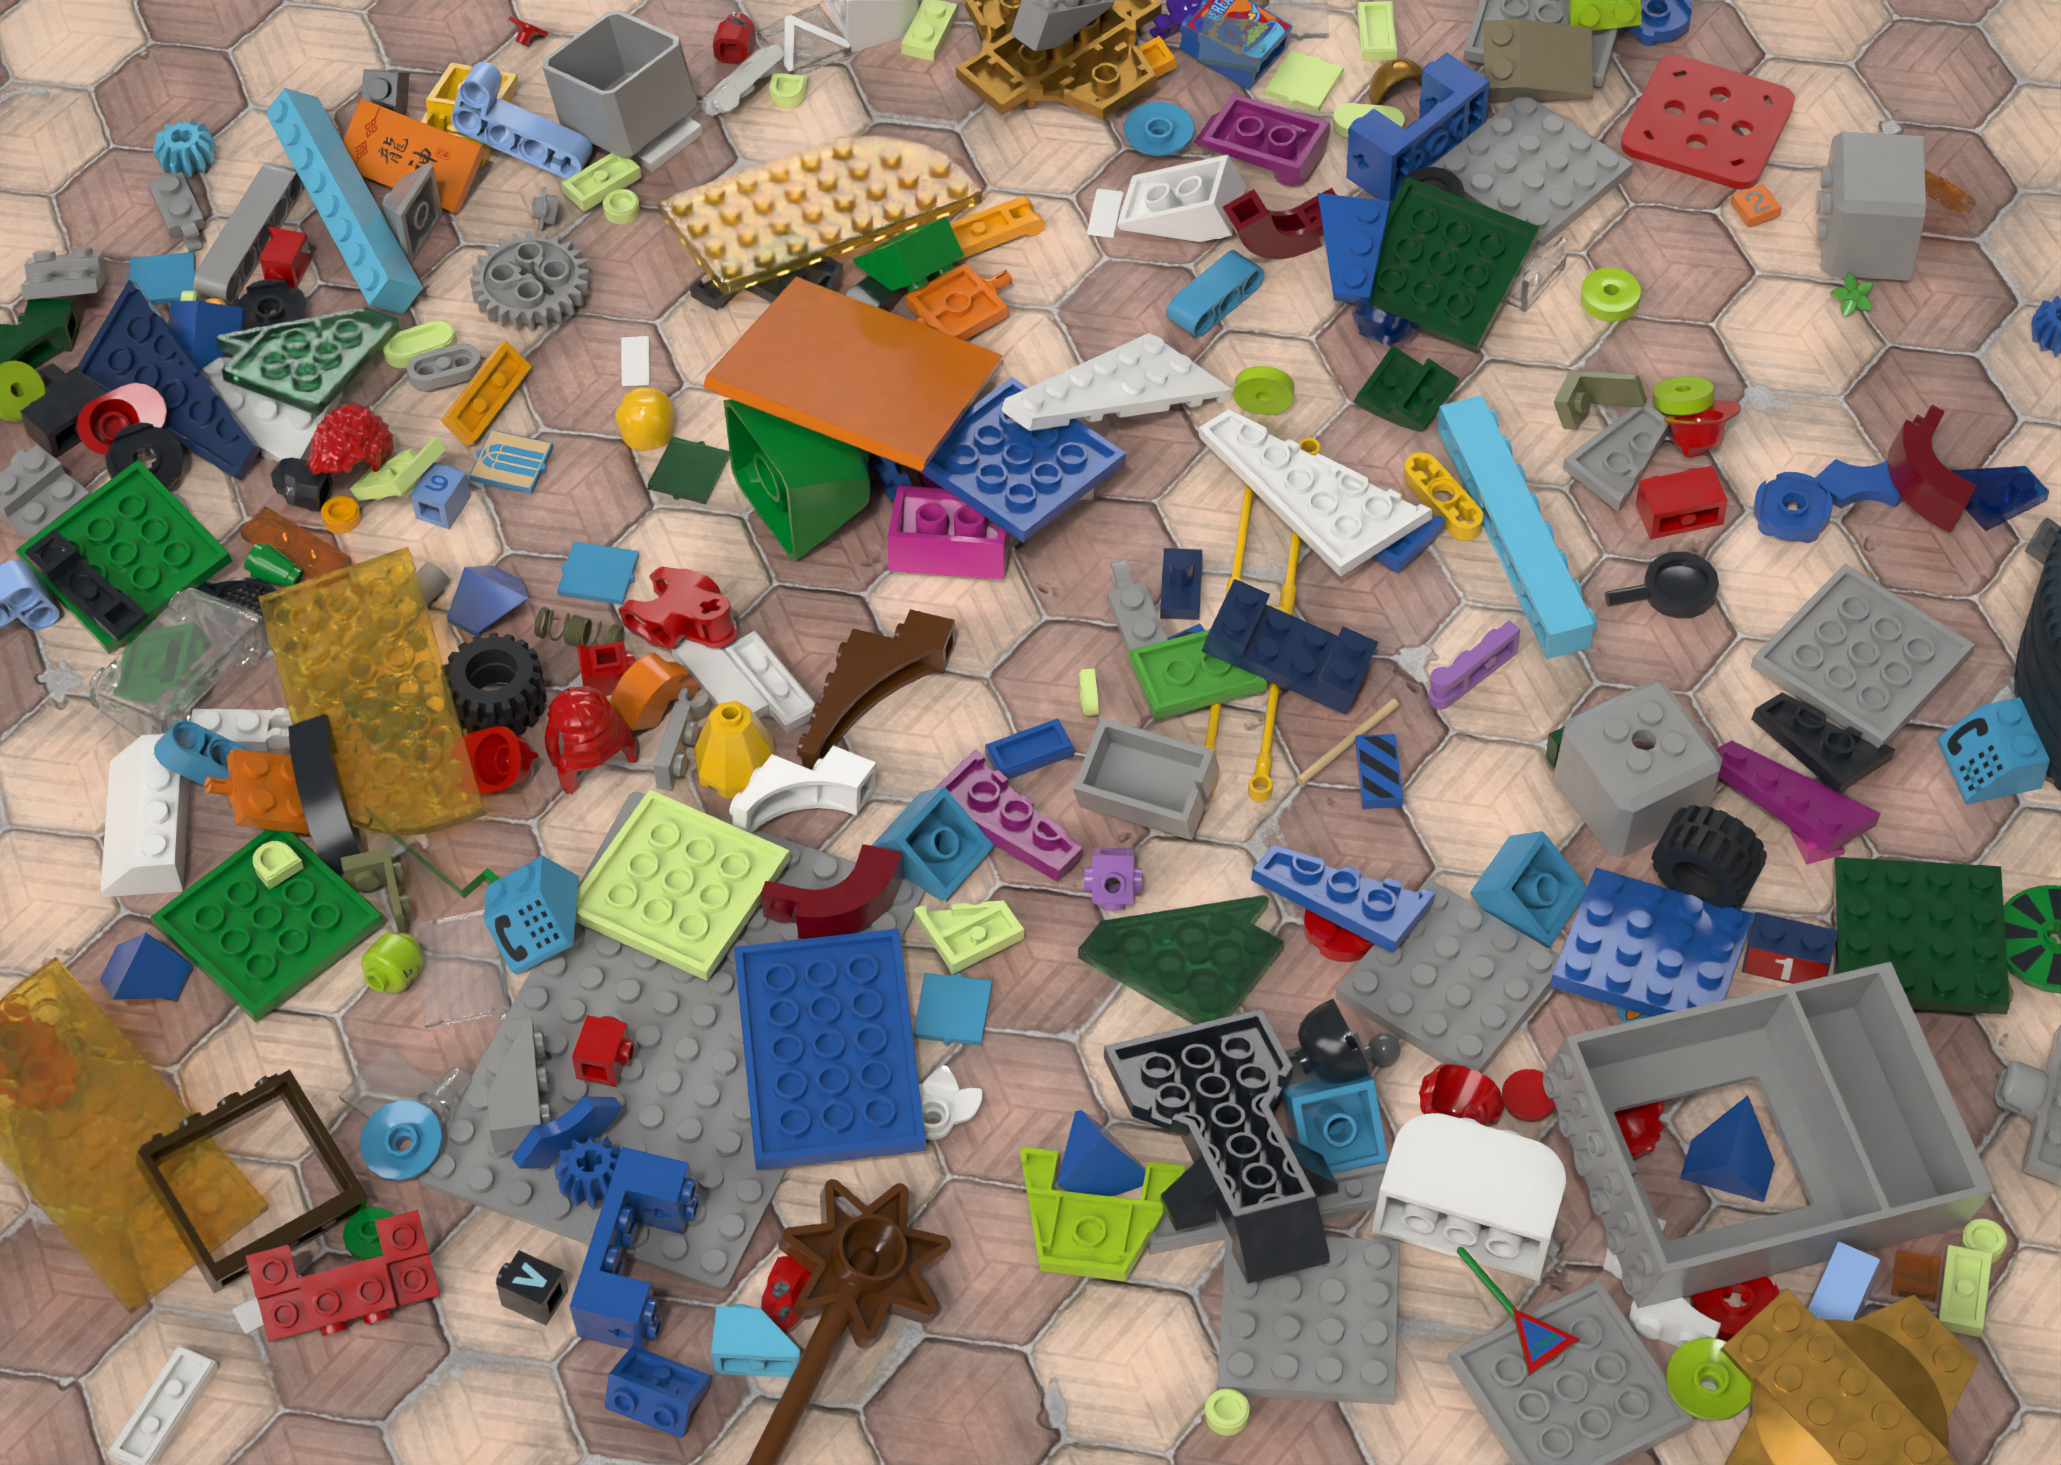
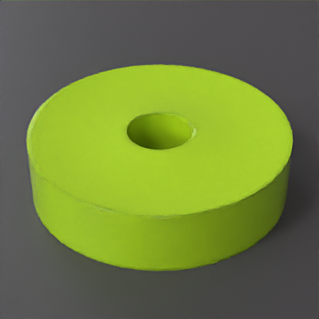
M1601 268L1591 272L1583 280L1580 295L1581 305L1589 315L1596 319L1609 322L1621 321L1632 316L1638 309L1641 287L1637 279L1624 270Z
M7 361L0 364V419L8 422H22L23 418L20 411L31 402L45 395V387L40 375L31 366L20 361ZM11 386L17 390L18 397L12 394Z
M1254 366L1244 369L1236 376L1233 397L1235 402L1248 412L1275 415L1286 411L1292 405L1295 385L1292 378L1282 370L1269 366Z
M1674 377L1661 381L1653 388L1654 407L1659 412L1665 414L1690 415L1699 413L1710 408L1715 401L1713 383L1701 377Z

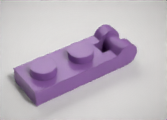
M1508 621L1499 629L1490 630L1473 649L1460 653L1448 668L1438 667L1434 669L1430 676L1429 704L1435 709L1448 708L1518 654L1521 629L1511 621Z

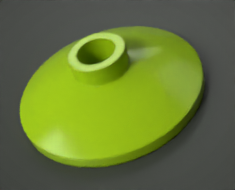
M1716 1338L1694 1339L1680 1346L1669 1360L1666 1370V1383L1669 1393L1677 1405L1692 1416L1710 1421L1725 1420L1740 1414L1751 1402L1750 1392L1752 1383L1720 1350L1727 1341ZM1703 1382H1711L1715 1384L1717 1389L1709 1390L1701 1384Z

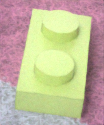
M923 0L901 43V54L935 61L958 15V4L942 0Z
M610 153L561 182L563 194L585 212L602 202L610 192L623 189L642 178L640 167L634 161Z
M1948 1245L1937 1318L1950 1332L1981 1337L1984 1327L1992 1253Z

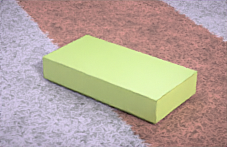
M1357 2L1361 61L1397 59L1393 2Z

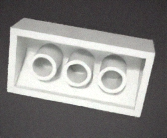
M164 734L142 735L110 761L101 879L102 897L183 892L190 779L165 768L156 759L154 746Z

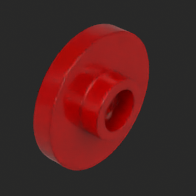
M1522 1069L1514 1072L1505 1080L1501 1096L1505 1102V1109L1512 1116L1522 1121L1535 1122L1549 1117L1555 1111V1103L1553 1099L1546 1095L1543 1087L1544 1072L1535 1069Z

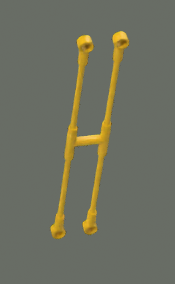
M1304 438L1299 442L1301 450L1313 456L1317 453L1320 454V443L1316 439ZM1246 483L1232 574L1227 581L1225 597L1234 579L1242 582L1241 572L1254 491ZM1292 531L1285 584L1281 587L1279 606L1269 605L1292 616L1297 590L1295 578L1301 537L1294 531ZM1270 682L1261 751L1257 754L1255 772L1248 783V795L1255 802L1268 801L1272 795L1273 784L1270 772L1273 757L1270 752L1280 689L1279 685ZM1221 703L1211 705L1205 746H1203L1214 750L1215 754L1217 753L1215 742ZM1216 780L1210 794L1216 789ZM1262 786L1266 789L1258 790L1255 787Z

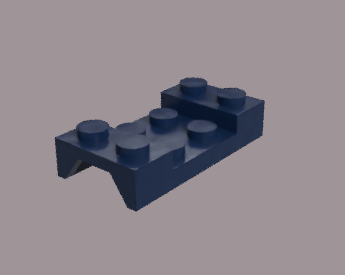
M1234 579L1201 651L1347 715L1379 642L1342 626L1337 636L1267 605L1269 593Z

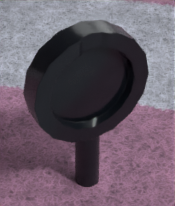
M1669 552L1657 557L1649 564L1643 585L1606 591L1605 600L1609 607L1647 599L1649 604L1663 615L1676 619L1694 618L1704 614L1714 605L1719 588L1718 575L1713 566L1699 555L1688 552Z

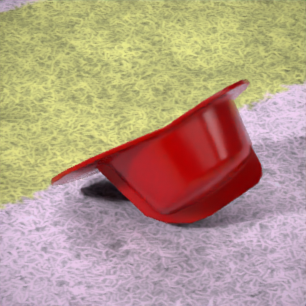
M132 383L121 386L92 400L83 407L77 421L79 438L88 449L97 454L107 455L115 435L129 425L146 422L154 424V427L162 428L167 413L164 399L157 390L146 384Z
M1715 400L1714 404L1707 410L1690 415L1668 416L1664 418V422L1670 423L1673 441L1676 446L1682 448L1684 456L1686 458L1697 457L1707 453L1710 448H1715L1722 444L1727 420L1736 416L1741 411V405L1728 400Z
M496 726L472 732L458 742L451 756V773L455 784L461 791L468 795H485L505 790L523 782L530 773L532 761L538 759L539 756L537 752L531 751L527 741L518 734H515L514 731L508 727Z

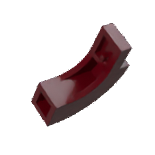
M1332 187L1322 192V194L1337 195ZM1253 189L1222 206L1228 221L1243 245L1257 256L1268 259H1285L1311 252L1322 246L1319 237L1323 236L1324 232L1318 195L1292 209L1270 211L1267 210L1257 192Z
M1931 404L1924 418L1917 414L1913 422L1906 419L1888 452V471L1894 487L1903 500L1924 519L1950 533L1977 485L1950 471L1936 457L1932 448V436L1945 411Z
M862 844L855 867L849 876L837 885L825 889L810 890L765 881L761 891L763 917L771 918L778 923H796L799 939L856 933L879 919L894 901L904 876L902 852Z

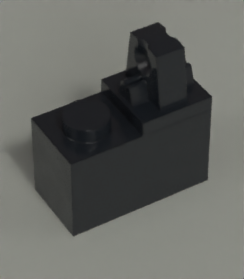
M51 363L40 370L41 375L44 377L43 382L47 388L46 394L31 402L20 412L28 436L56 459L82 442L77 431L78 415L86 404L106 393L79 368L75 367L65 373L55 364Z

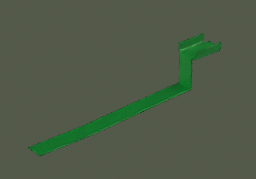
M364 806L367 814L388 834L463 898H466L484 881L490 885L500 879L487 868L464 889L460 890L396 836Z

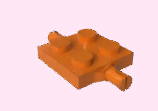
M964 263L906 295V306L918 317L913 320L914 322L965 341L1009 317V308L997 295L996 291L1012 284V277L1009 272L1007 273V270H1003L999 274L987 279L976 274Z
M232 749L226 756L229 772L228 778L220 779L208 776L205 779L204 788L206 789L204 791L206 794L227 795L234 808L237 826L311 834L300 801L290 755Z

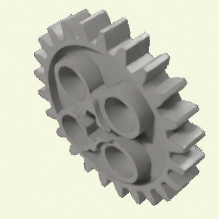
M528 231L525 239H520L514 233L512 234V242L509 243L500 238V247L497 249L487 246L488 256L478 255L479 265L472 266L473 277H470V284L474 303H478L480 313L487 312L489 321L499 317L501 327H504L511 321L513 322L514 330H518L522 323L528 325L530 331H533L535 323L540 322L546 329L549 326L548 320L552 318L556 322L562 323V313L573 316V305L583 306L582 296L589 295L588 284H591L587 259L582 258L580 248L573 250L572 241L569 240L561 244V238L558 234L551 240H548L545 231L538 238H533L532 232Z

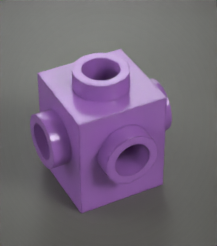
M1093 848L1092 867H1085L1084 892H1092V904H1101V909L1123 910L1125 909V904H1133L1134 893H1142V868H1134V848ZM1114 877L1117 878L1119 881L1113 883L1108 881L1107 879Z

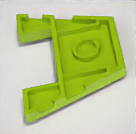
M1021 1147L1020 1155L1040 1272L1126 1282L1148 1245L1150 1238L1166 1214L1161 1202V1194L1186 1171V1165L1148 1161L1141 1199L1138 1200L1054 1190L1060 1164L1059 1151Z

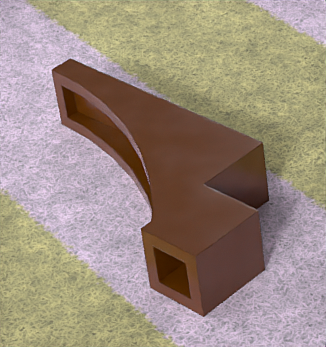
M910 609L904 624L899 623L897 625L894 638L853 628L847 643L842 642L838 648L836 656L837 666L834 673L829 672L826 676L823 687L824 697L821 703L816 702L812 709L810 730L808 734L803 733L799 739L797 756L801 757L802 766L812 770L816 761L819 758L824 759L833 746H837L842 737L864 714L889 695L934 672L944 673L956 645L955 620Z

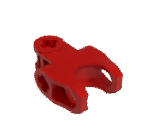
M664 566L655 569L649 575V578L653 583L654 592L659 598L647 602L628 600L618 609L623 625L628 630L645 639L648 643L671 650L675 648L683 638L708 648H722L731 644L738 636L737 624L730 615L731 605L728 598L720 593L718 585L710 577L689 569Z

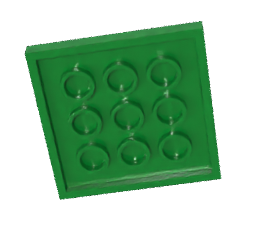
M139 459L15 550L19 559L26 563L44 581L49 591L108 654L232 562L228 551ZM52 530L58 531L78 550L85 562L120 594L124 592L147 613L149 618L117 642L104 634L78 612L48 582L25 555L28 549Z
M267 829L150 916L153 926L255 1023L384 924L382 915L292 832ZM271 841H280L290 846L302 861L303 869L269 890L256 874L253 865V855L261 845Z

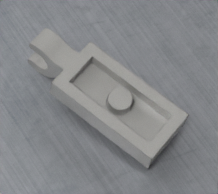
M183 172L148 182L150 193L170 238L182 236L188 252L202 249L198 230L206 227Z
M1126 559L1111 562L1110 566L1114 574H1111L1110 578L1115 590L1108 591L1107 601L1127 652L1128 650L1167 641L1168 639L1145 582L1133 585Z
M683 687L679 692V703L675 702L653 764L657 789L672 791L677 776L683 777L687 765L688 745H694L698 733V723L694 722V719L704 715L710 706L707 691H703L700 700L696 702L689 701L688 688Z

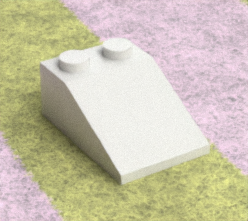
M1229 155L1133 175L1117 226L1120 230L1195 242L1232 236L1234 229L1228 221L1222 206L1244 195L1246 184Z

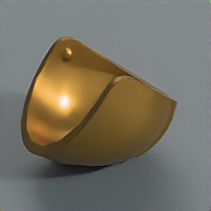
M1409 58L1392 59L1382 64L1376 70L1370 82L1369 100L1371 104L1380 105L1386 91L1396 82L1405 78H1410L1421 86L1423 68Z

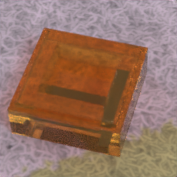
M1897 1250L1894 1257L1891 1295L1905 1298L1915 1295L1919 1300L1935 1302L1941 1257Z

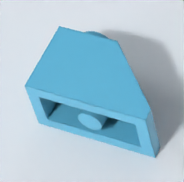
M732 1304L729 1307L716 1306L711 1348L714 1374L791 1378L801 1358L800 1349L761 1308H752L746 1304Z

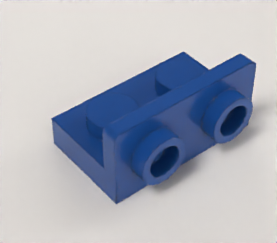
M632 1345L609 1373L605 1408L683 1438L688 1432L690 1413L710 1389L711 1375Z

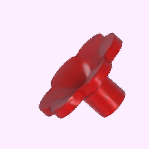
M509 16L508 20L519 29L515 42L528 47L532 36H548L549 34L545 30Z

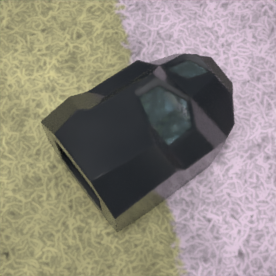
M293 457L281 459L270 474L273 488H275L278 494L285 497L287 504L320 512L324 503L332 495L333 481L331 472L327 474L320 472L317 475H313L306 464L307 460Z

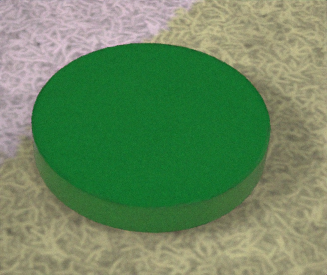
M378 1207L365 1208L352 1215L346 1222L343 1230V1240L347 1251L361 1261L383 1256L375 1221L395 1215L386 1209Z

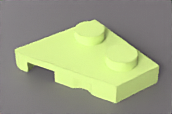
M1004 900L987 901L978 905L957 903L952 904V910L927 911V906L914 908L915 920L953 974L1025 939L1024 928Z

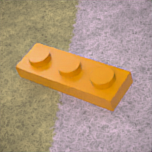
M507 341L499 343L440 421L466 447L474 444L532 366Z

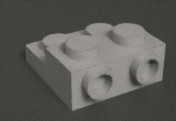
M84 246L70 249V254L56 255L55 250L34 252V258H29L24 264L26 280L21 285L23 300L98 293L107 280L103 251L93 252L92 247Z
M35 445L29 451L22 449L15 453L12 457L11 465L0 473V520L26 540H29L91 495V493L64 472L61 462L38 445Z

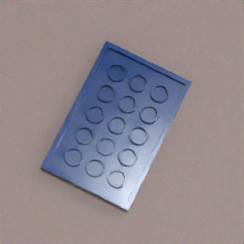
M899 929L734 947L756 1170L926 1151Z

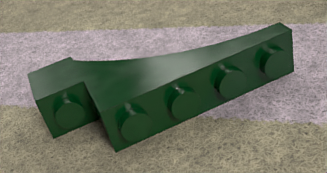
M51 298L28 299L25 312L19 314L18 325L0 324V364L7 361H20L28 364L33 369H37L64 351L72 352L79 328V321L73 301L71 299Z

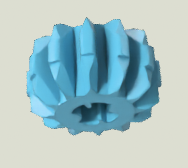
M178 119L176 125L165 124L164 131L156 133L155 148L153 150L155 158L158 160L164 173L172 172L176 174L183 172V174H187L191 178L194 172L205 173V167L214 164L213 158L216 153V145L205 124L198 125L194 119L187 123H182Z

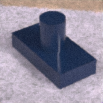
M1164 548L1160 619L1199 620L1202 549Z

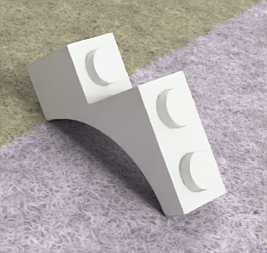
M833 746L824 759L819 758L813 769L810 770L771 754L762 768L757 767L754 770L749 785L743 793L739 792L733 798L729 810L733 818V826L752 834L758 827L777 816L796 810L814 808L839 810L857 816L875 791L876 762Z
M1657 1218L1664 1234L1666 1221ZM1607 1247L1604 1270L1612 1272L1614 1276L1622 1280V1269L1617 1256L1613 1255ZM1683 1298L1642 1308H1637L1635 1301H1633L1628 1320L1633 1330L1640 1336L1650 1340L1659 1339L1678 1348L1694 1339H1718L1721 1323L1701 1314Z

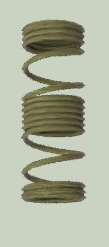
M546 607L539 610L534 625V632L537 637L544 638L549 634L551 640L557 641L564 634V642L566 644L585 646L591 633L592 622L590 618L573 615L570 619V614L568 613L565 617L563 631L557 638H553L550 628L554 617V610L550 611ZM544 614H545L544 624H543V627H542V629H541L542 620H543V617H544ZM601 621L597 625L596 636L588 647L593 646L595 642L596 645H599L598 637L602 628ZM611 625L607 632L605 644L624 641L625 630L623 626Z

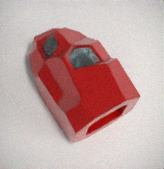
M741 12L732 13L719 23L717 32L714 34L713 51L714 57L722 63L740 65L753 53L756 42V30L754 23L747 15Z
M789 1256L777 1257L768 1276L767 1286L761 1300V1310L784 1334L794 1331L806 1319V1317L797 1316L793 1307L812 1274Z

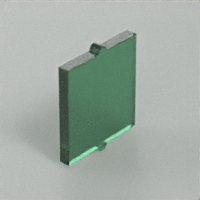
M672 436L647 484L648 490L671 495L675 500L682 498L706 505L730 459V452L705 445L704 441L696 443Z

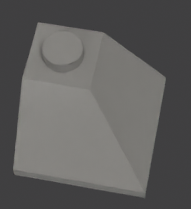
M427 163L399 179L393 190L385 195L382 203V211L385 213L386 222L410 265H412L443 216L434 167Z

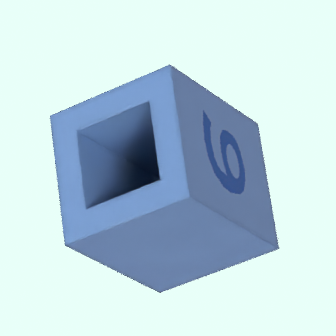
M435 462L428 467L410 494L416 519L449 530L471 497L465 472L460 471L456 467L444 466Z

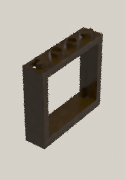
M290 1069L280 1075H277V1073L270 1077L265 1075L254 1084V1089L243 1095L235 1092L224 1097L217 1103L215 1110L205 1115L198 1112L188 1116L179 1123V1129L166 1136L163 1133L153 1135L152 1140L141 1145V1149L137 1151L136 1165L214 1294L250 1274L246 1260L247 1255L288 1244L292 1251L345 1222L352 1215L366 1208L369 1197ZM283 1100L340 1194L215 1263L158 1169V1166Z

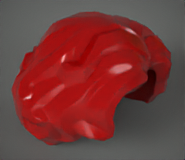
M1441 1064L1437 1066L1431 1073L1423 1077L1421 1088L1418 1092L1420 1095V1109L1423 1114L1438 1113L1456 1118H1470L1488 1127L1498 1123L1504 1110L1505 1102L1496 1083L1483 1073L1461 1065Z

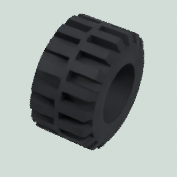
M489 633L487 638H482L481 635L472 637L473 642L469 644L464 641L458 646L459 652H451L448 656L449 664H444L443 667L444 677L442 681L450 716L452 719H455L456 726L461 730L467 729L468 734L496 726H504L518 735L524 732V726L532 727L537 722L536 715H542L545 709L544 702H546L547 698L541 663L534 648L529 649L528 643L523 639L516 642L514 636L505 634L504 637H498V633ZM492 683H508L505 687L497 690H481Z
M1690 805L1688 808L1682 807L1674 814L1655 847L1651 859L1654 861L1652 863L1654 870L1659 873L1658 877L1669 886V889L1696 896L1702 901L1718 908H1736L1744 904L1766 864L1767 852L1763 849V842L1756 837V833L1744 825V822L1738 818H1734L1722 810H1715L1712 807L1703 806L1701 808L1697 805Z

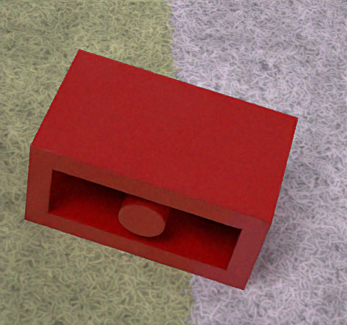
M1713 466L1640 480L1636 507L1651 540L1723 525L1728 500Z

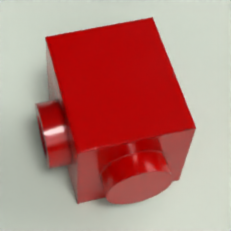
M586 1016L572 1055L576 1079L617 1087L624 1065L629 1066L631 1064L635 1051V1042L630 1040L626 1022H621L619 1019L611 1016Z

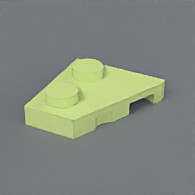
M434 437L429 440L427 445L417 455L410 448L391 459H386V462L381 464L378 472H373L371 467L350 490L358 501L374 498L381 500L394 495L403 497L416 487L417 483L415 481L447 448L439 437Z

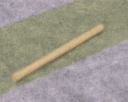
M1394 698L1391 699L1296 778V782L1300 786L1307 783L1353 745L1356 736L1365 735L1399 707V702Z

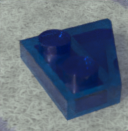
M2026 466L1950 470L1977 485L1965 510L1985 532L2046 502L2048 499L2049 490Z

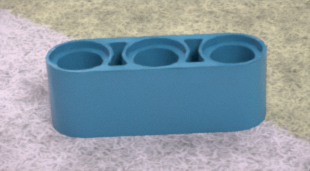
M1230 250L1175 295L1168 305L1166 316L1175 324L1196 338H1199L1254 294L1264 279V269L1237 251Z
M182 720L174 724L154 746L155 757L162 766L203 786L208 776L220 779L228 778L229 772L226 756L232 749L252 750L188 720Z

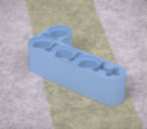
M478 62L473 66L459 88L451 115L453 127L458 132L562 178L568 179L582 171L593 150L592 144L587 137L498 98L502 82L500 71L494 65L487 62Z
M11 560L1 564L0 628L17 617L32 630H42L52 626L59 618V610L44 581L21 560Z

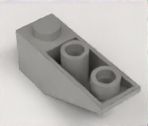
M1022 0L1010 34L1035 52L1055 48L1111 8L1115 1Z
M531 1016L524 1018L487 1093L489 1131L495 1153L517 1150L534 1125L551 1122L549 1103L542 1104L541 1093L549 1092L546 1067L539 1068L538 1058L545 1057L543 1032L534 1031Z

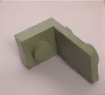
M1570 370L1554 400V405L1563 429L1577 430L1584 415L1588 414L1591 404L1644 407L1647 397L1640 377L1636 374Z
M389 847L342 857L341 863L346 883L356 892L372 891L377 887L388 885L398 932L408 934L405 919L412 918L408 895L399 894L398 887L406 885L401 861L392 862Z

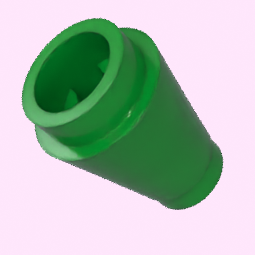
M260 542L256 543L249 551L244 563V569L250 572L252 578L296 590L305 575L304 569L300 568L270 543L265 545Z

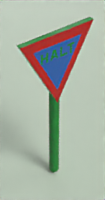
M1457 1248V1254L1514 1318L1529 1376L1580 1341L1579 1338L1519 1311L1465 1248Z

